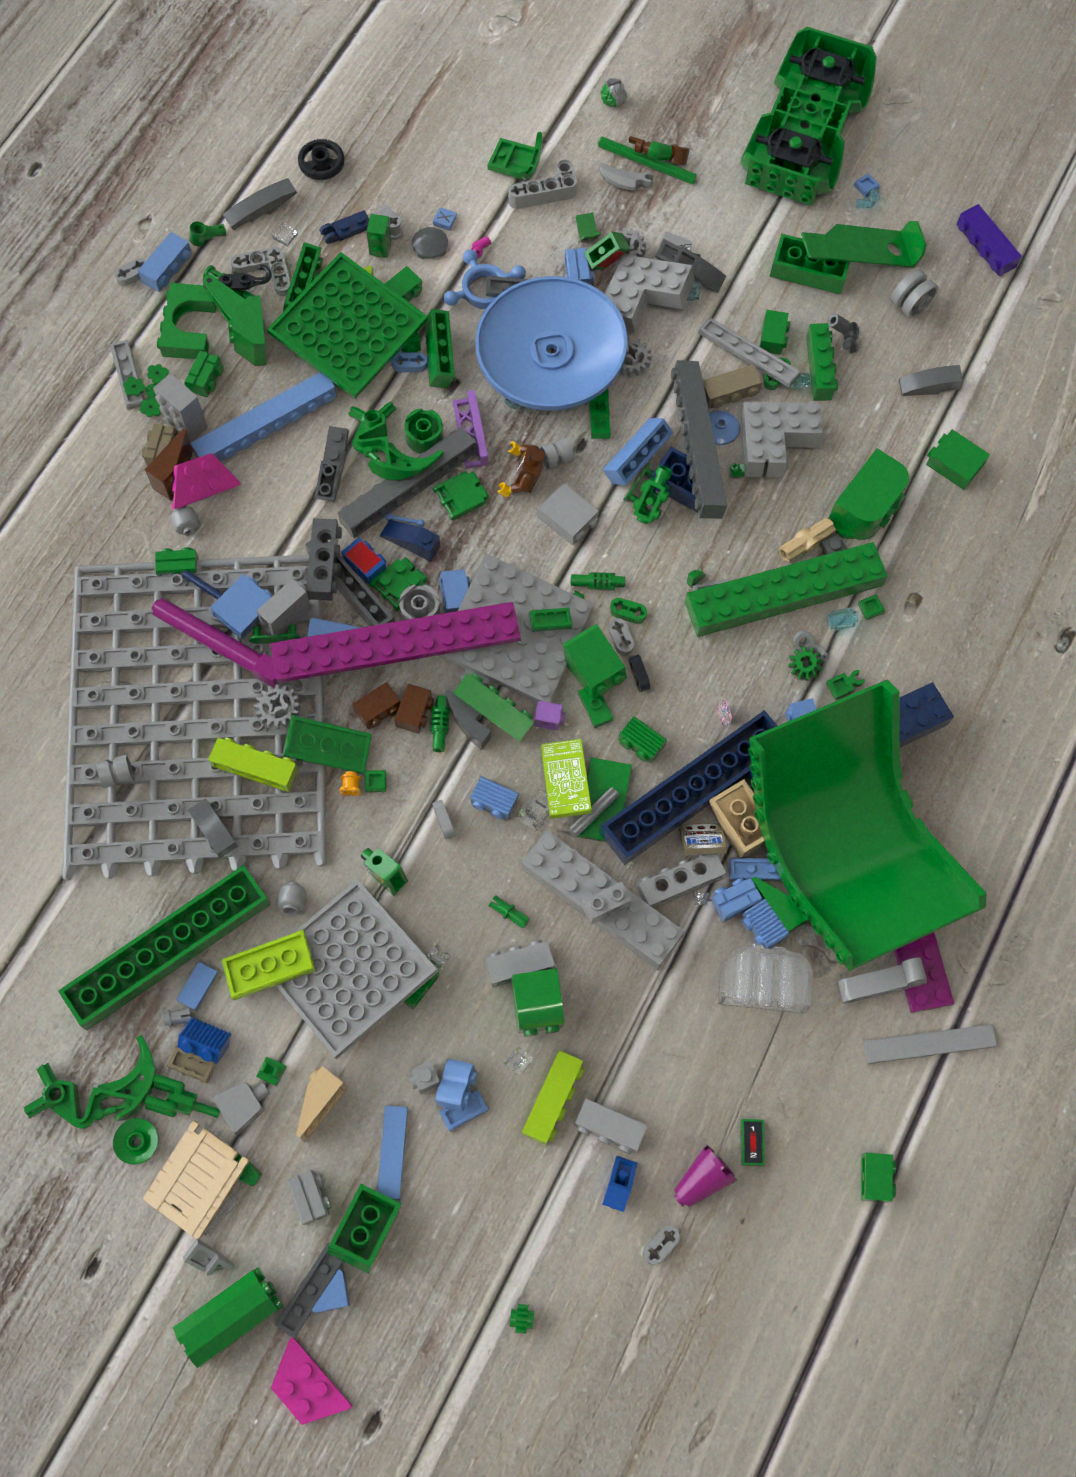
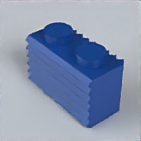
M192 1017L179 1034L177 1047L181 1048L185 1053H193L200 1056L204 1061H212L218 1064L229 1048L231 1033Z

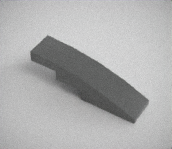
M286 178L240 201L226 211L223 216L230 227L236 230L247 220L253 222L265 212L270 215L293 197L297 191L291 181Z

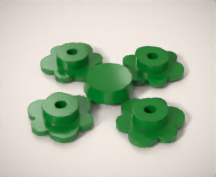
M161 364L148 367L147 377L152 379V382L155 384L145 387L142 384V380L135 377H128L127 382L123 383L126 395L139 396L140 393L146 392L148 399L141 401L139 411L142 414H146L147 417L159 416L161 414L159 410L160 405L155 399L156 394L153 389L169 374V370L165 367L162 368Z

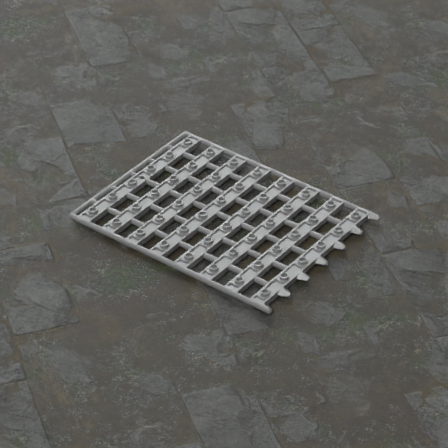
M309 555L197 560V573H194V575L218 591H227L242 574H245L248 578L250 576L253 577L261 589H274L275 595L291 579L297 583L301 582L306 587L308 566L282 567V564L309 563ZM156 562L77 566L74 577L63 880H71L76 867L101 866L104 876L112 879L116 874L118 865L144 863L146 873L154 877L159 871L161 862L186 861L188 869L192 874L199 873L204 860L219 859L206 837L199 838V827L188 809L205 798L219 819L233 818V836L231 837L238 847L220 859H229L231 868L234 871L244 865L246 858L271 856L275 868L281 870L285 867L289 855L313 854L317 865L320 867L325 866V766L292 759L298 768L297 775L317 774V791L283 793V790L275 788V793L242 795V778L244 777L214 768L209 763L208 758H200V741H216L217 738H230L235 740L236 744L242 745V739L275 738V757L283 759V737L287 736L289 721L286 722V728L281 724L279 729H276L274 724L271 728H268L267 722L262 724L257 716L242 717V701H254L256 697H262L261 690L267 692L270 685L258 678L242 679V667L195 639H193V644L161 646V631L177 629L153 616V610L122 611V596L154 595L155 602L162 598V594L194 593V608L182 609L215 628H226L225 625L211 614L210 607H202V592L205 591L182 577L183 572L174 575L173 573H166L157 576L155 572ZM274 564L273 568L242 569V566ZM234 566L232 570L202 571V568ZM154 570V573L123 575V572ZM115 572V575L83 577L85 573ZM114 597L113 612L81 613L82 598ZM322 600L310 602L311 609L295 624L309 623L310 618L322 620ZM153 631V646L120 648L121 633ZM113 633L112 648L80 650V635ZM234 634L235 640L262 655L265 653L272 657L270 643L252 644L249 641L242 642ZM234 664V680L201 681V666ZM193 666V682L160 683L161 668ZM152 668V684L119 685L120 670ZM112 670L111 686L78 688L79 672ZM323 676L278 684L280 689L284 685L287 686L288 691L293 689L294 696H298V698L315 697L316 713L299 714L298 717L324 723ZM234 702V718L201 719V703ZM193 704L192 720L160 721V705ZM152 706L151 722L118 724L119 707ZM110 708V724L77 726L78 710ZM192 742V759L159 760V744ZM151 744L150 761L130 762L134 780L126 783L117 781L116 785L150 783L149 800L116 802L115 785L108 787L106 803L74 804L75 787L102 786L97 771V764L75 765L76 748L109 746V760L113 762L114 758L117 757L118 746ZM233 779V796L200 797V780ZM192 781L191 798L158 800V783ZM317 814V831L284 833V815ZM275 816L274 834L242 835V818ZM191 820V838L157 840V822ZM149 823V840L115 842L116 824ZM107 825L106 843L72 845L73 827Z

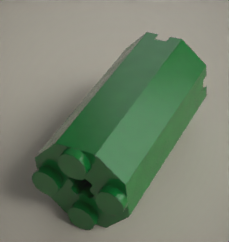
M259 1267L251 1270L173 1327L180 1345H184L186 1348L184 1352L197 1368L203 1367L284 1307L278 1296H274L277 1293L275 1287L270 1281L266 1282L264 1280L266 1277Z

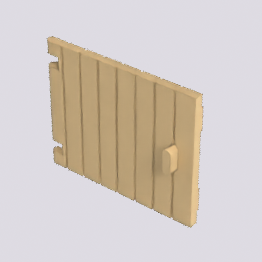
M193 1120L146 1192L143 1200L195 1239L200 1240L250 1160L243 1156L239 1162L235 1159L239 1154L238 1151L206 1128L200 1134L196 1131L200 1124Z

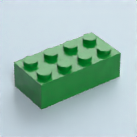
M781 233L770 277L841 294L850 262L811 259L808 257L802 238Z

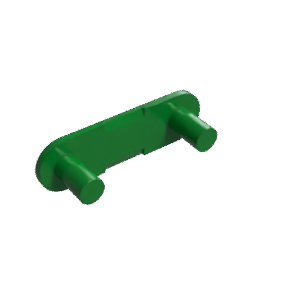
M650 463L645 466L623 498L624 501L628 498L634 503L638 498L631 492L644 473L649 477L654 473L649 468Z
M295 624L289 625V634L260 636V627L256 626L253 627V636L249 638V642L252 644L275 643L298 639L300 635L296 634Z

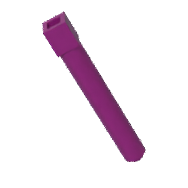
M164 598L153 603V616L254 673L256 678L275 688L276 684H279L275 680L272 657L265 653L262 655Z

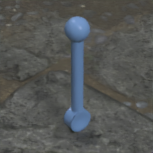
M392 513L385 516L388 521L394 519L414 523L420 527L425 524L422 519L414 520L394 516Z

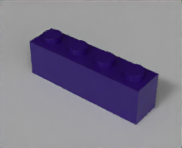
M979 204L960 214L956 224L958 229L964 233L969 242L978 250L980 256L988 262L991 269L998 276L1018 266L1022 255Z

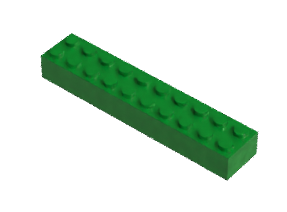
M874 542L687 592L685 605L697 637L882 587L888 575Z
M242 865L65 985L58 992L79 1025L88 1031L271 904L246 867Z

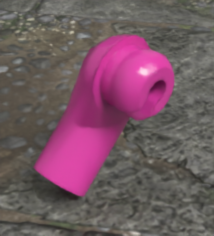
M486 236L472 244L471 250L477 253V259L482 256L483 248L491 245L490 238Z

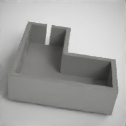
M623 255L605 295L620 311L626 331L636 333L648 304L677 309L684 308L695 282L692 265Z
M744 402L741 413L745 477H762L765 462H768L766 477H783L787 464L785 447L819 448L823 434L820 403Z

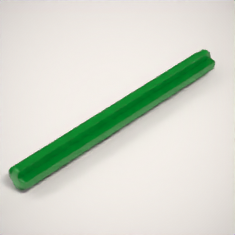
M603 136L598 141L600 148L687 183L694 184L697 175L693 172L663 160L650 159L643 152H635V149Z

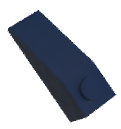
M389 520L380 534V537L430 562L441 547L439 535L423 527Z

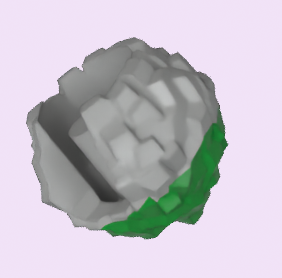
M609 78L605 81L600 91L603 103L610 107H620L628 98L621 79Z

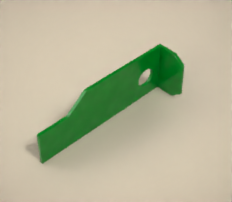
M909 221L901 231L836 224L826 234L801 233L808 257L811 259L914 268L924 257L927 246L918 221ZM888 244L898 247L900 255L892 254L888 249Z

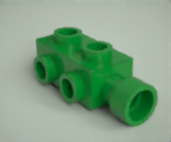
M658 465L655 472L656 477L650 478L648 481L645 480L640 489L643 492L642 496L635 500L632 507L635 509L633 514L637 516V521L647 524V522L657 521L662 512L660 509L661 505L667 501L670 492H668L670 485L666 484V481L670 479L673 473L671 469ZM655 488L661 490L659 494L655 491ZM648 505L653 507L652 511L648 510Z

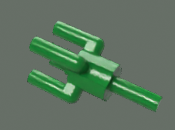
M159 1074L155 1075L153 1080L155 1083L154 1088L169 1094L166 1101L147 1095L145 1109L169 1117H175L177 1112L190 1116L192 1110L218 1118L220 1110L197 1102V1094L185 1091V1084L183 1082Z

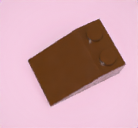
M184 428L145 469L152 488L170 501L174 498V491H172L175 481L174 466L191 460L193 454L190 445L191 441Z

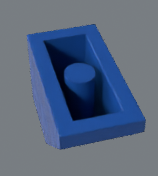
M616 1156L602 1205L624 1212L631 1192L637 1162Z

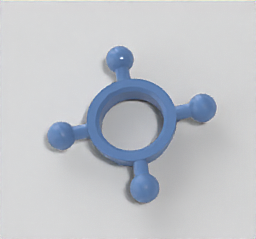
M467 250L463 254V260L471 268L463 276V290L458 292L447 291L444 295V301L447 305L453 306L457 304L459 299L463 298L476 308L486 309L496 297L479 298L473 295L469 289L473 280L487 276L524 279L526 270L523 266L517 265L513 267L512 272L505 274L497 266L491 264L478 265L477 253L474 250Z

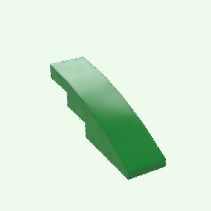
M607 388L602 394L589 401L591 439H609L611 435L609 390Z

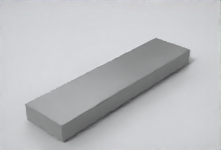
M128 339L112 343L110 348L127 410L140 407L141 401L145 400L143 392L139 396H129L125 394V388L123 387V383L127 382L128 377L139 378Z

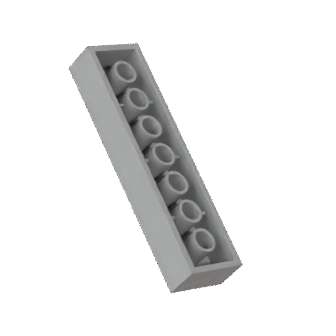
M548 830L521 862V869L586 918L588 917L582 907L583 899L619 883ZM626 888L632 900L630 907L594 924L658 970L680 941L685 931Z

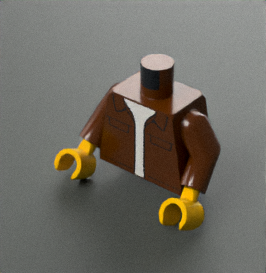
M513 441L510 442L513 448L508 450V452L514 456H519L520 454L521 456L514 483L510 487L504 482L499 484L501 490L497 492L503 497L507 498L511 493L532 492L540 477L545 458V452L541 451L538 446H520Z

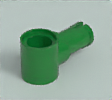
M195 221L190 225L189 241L194 246H202L206 240H210L213 237L226 236L224 224L208 226L202 222Z

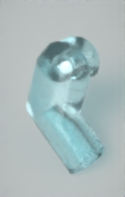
M870 190V195L866 199H856V208H872L879 201V190Z
M802 373L801 377L797 378L790 388L799 390L808 386L811 376L808 373Z

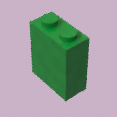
M951 429L947 435L944 433L941 436L937 448L933 446L927 454L929 459L926 465L965 490L985 465L990 454Z

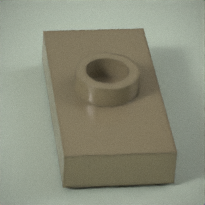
M176 1046L166 1067L208 1084L217 1063L204 1061L200 1056L193 1053H185Z

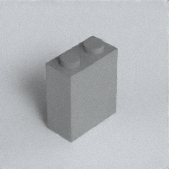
M563 483L538 508L537 518L573 545L576 541H581L589 528L592 529L599 521V510Z
M291 579L256 611L262 628L271 636L284 634L289 629L290 624H295L311 609L306 592L307 588L301 582L297 583Z

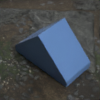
M338 1269L313 1307V1312L320 1313L350 1306L344 1271Z

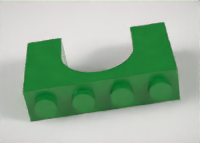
M171 283L170 290L166 292L167 305L163 308L164 321L160 323L161 336L157 339V348L160 349L162 357L196 359L199 351L209 352L210 343L207 334L181 331L176 327L177 321L181 316L189 312L216 313L217 306L203 288V285Z

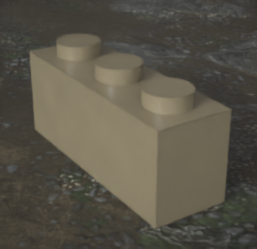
M754 364L703 380L708 409L719 408L724 404L735 403L742 398L753 397L760 393L762 381Z

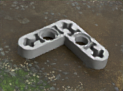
M272 247L237 254L231 258L232 269L238 274L262 270L258 268L259 265L270 268L276 294L287 296L290 279L284 254L280 248ZM274 255H277L278 262L276 263L274 260ZM255 258L262 259L260 263L253 262ZM277 269L284 270L282 274L274 273ZM280 281L284 282L285 288H281Z

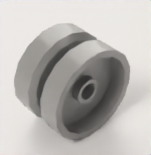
M916 269L897 285L890 300L897 307H902V312L908 318H913L932 302L939 290V286L932 280H927V275L921 269Z

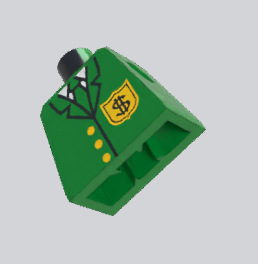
M367 848L362 852L361 858L365 861L364 865L370 875L393 896L408 882L402 867L381 849L373 852L370 848Z

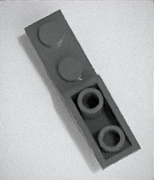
M666 239L662 240L654 256L662 261L692 265L695 281L716 293L719 292L726 278L725 274L706 260L682 246L678 247Z
M329 426L324 457L320 464L315 499L335 501L347 454L346 446L349 435L347 428Z

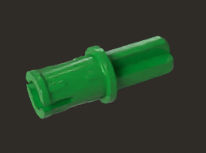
M497 895L493 897V900L499 903V905L490 901L489 907L503 915V919H509L520 928H524L528 924L529 918L515 909V905H509Z

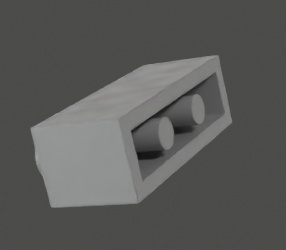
M542 940L531 942L528 947L516 946L510 948L507 953L495 952L489 954V958L485 959L492 988L511 983L513 974L555 969L548 941L542 942Z
M586 1098L574 1125L578 1127V1132L587 1136L590 1133L598 1136V1141L610 1145L612 1142L619 1146L618 1149L630 1155L631 1152H637L647 1125Z

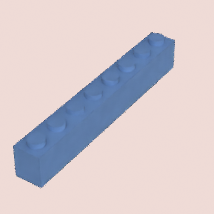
M319 372L191 442L190 445L193 453L197 458L212 453L219 461L230 458L238 451L249 448L258 440L265 439L269 434L283 429L287 424L298 421L307 413L314 412L325 403L332 402L337 397L335 386L327 377Z

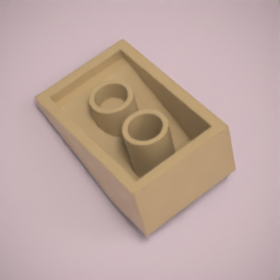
M744 779L709 800L728 841L740 858L765 844L759 822L754 815L756 810L753 801L754 793Z
M323 1066L320 1069H315L309 1077L310 1082L307 1085L296 1136L304 1142L308 1140L348 1089L341 1080Z

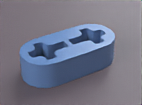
M419 352L397 353L392 359V367L397 372H423L428 366L427 357ZM417 360H421V364L418 365Z

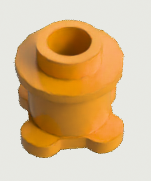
M352 771L341 775L342 787L339 788L340 795L360 796L359 781H361V776Z

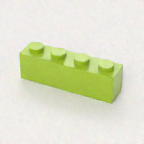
M217 738L208 758L212 767L290 792L298 772L294 760L283 757V759L275 757V754L269 751H257L255 747L244 744V746L236 744L237 742L230 738Z
M561 1050L558 1051L523 1128L522 1135L545 1146L548 1141L553 1142L558 1131L554 1129L557 1120L562 1122L567 1109L563 1108L566 1100L571 1101L576 1089L573 1088V1084L576 1079L580 1081L585 1068L582 1067V1060Z

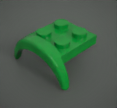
M537 132L535 147L500 138L487 164L488 170L523 180L531 179L541 156L542 132Z

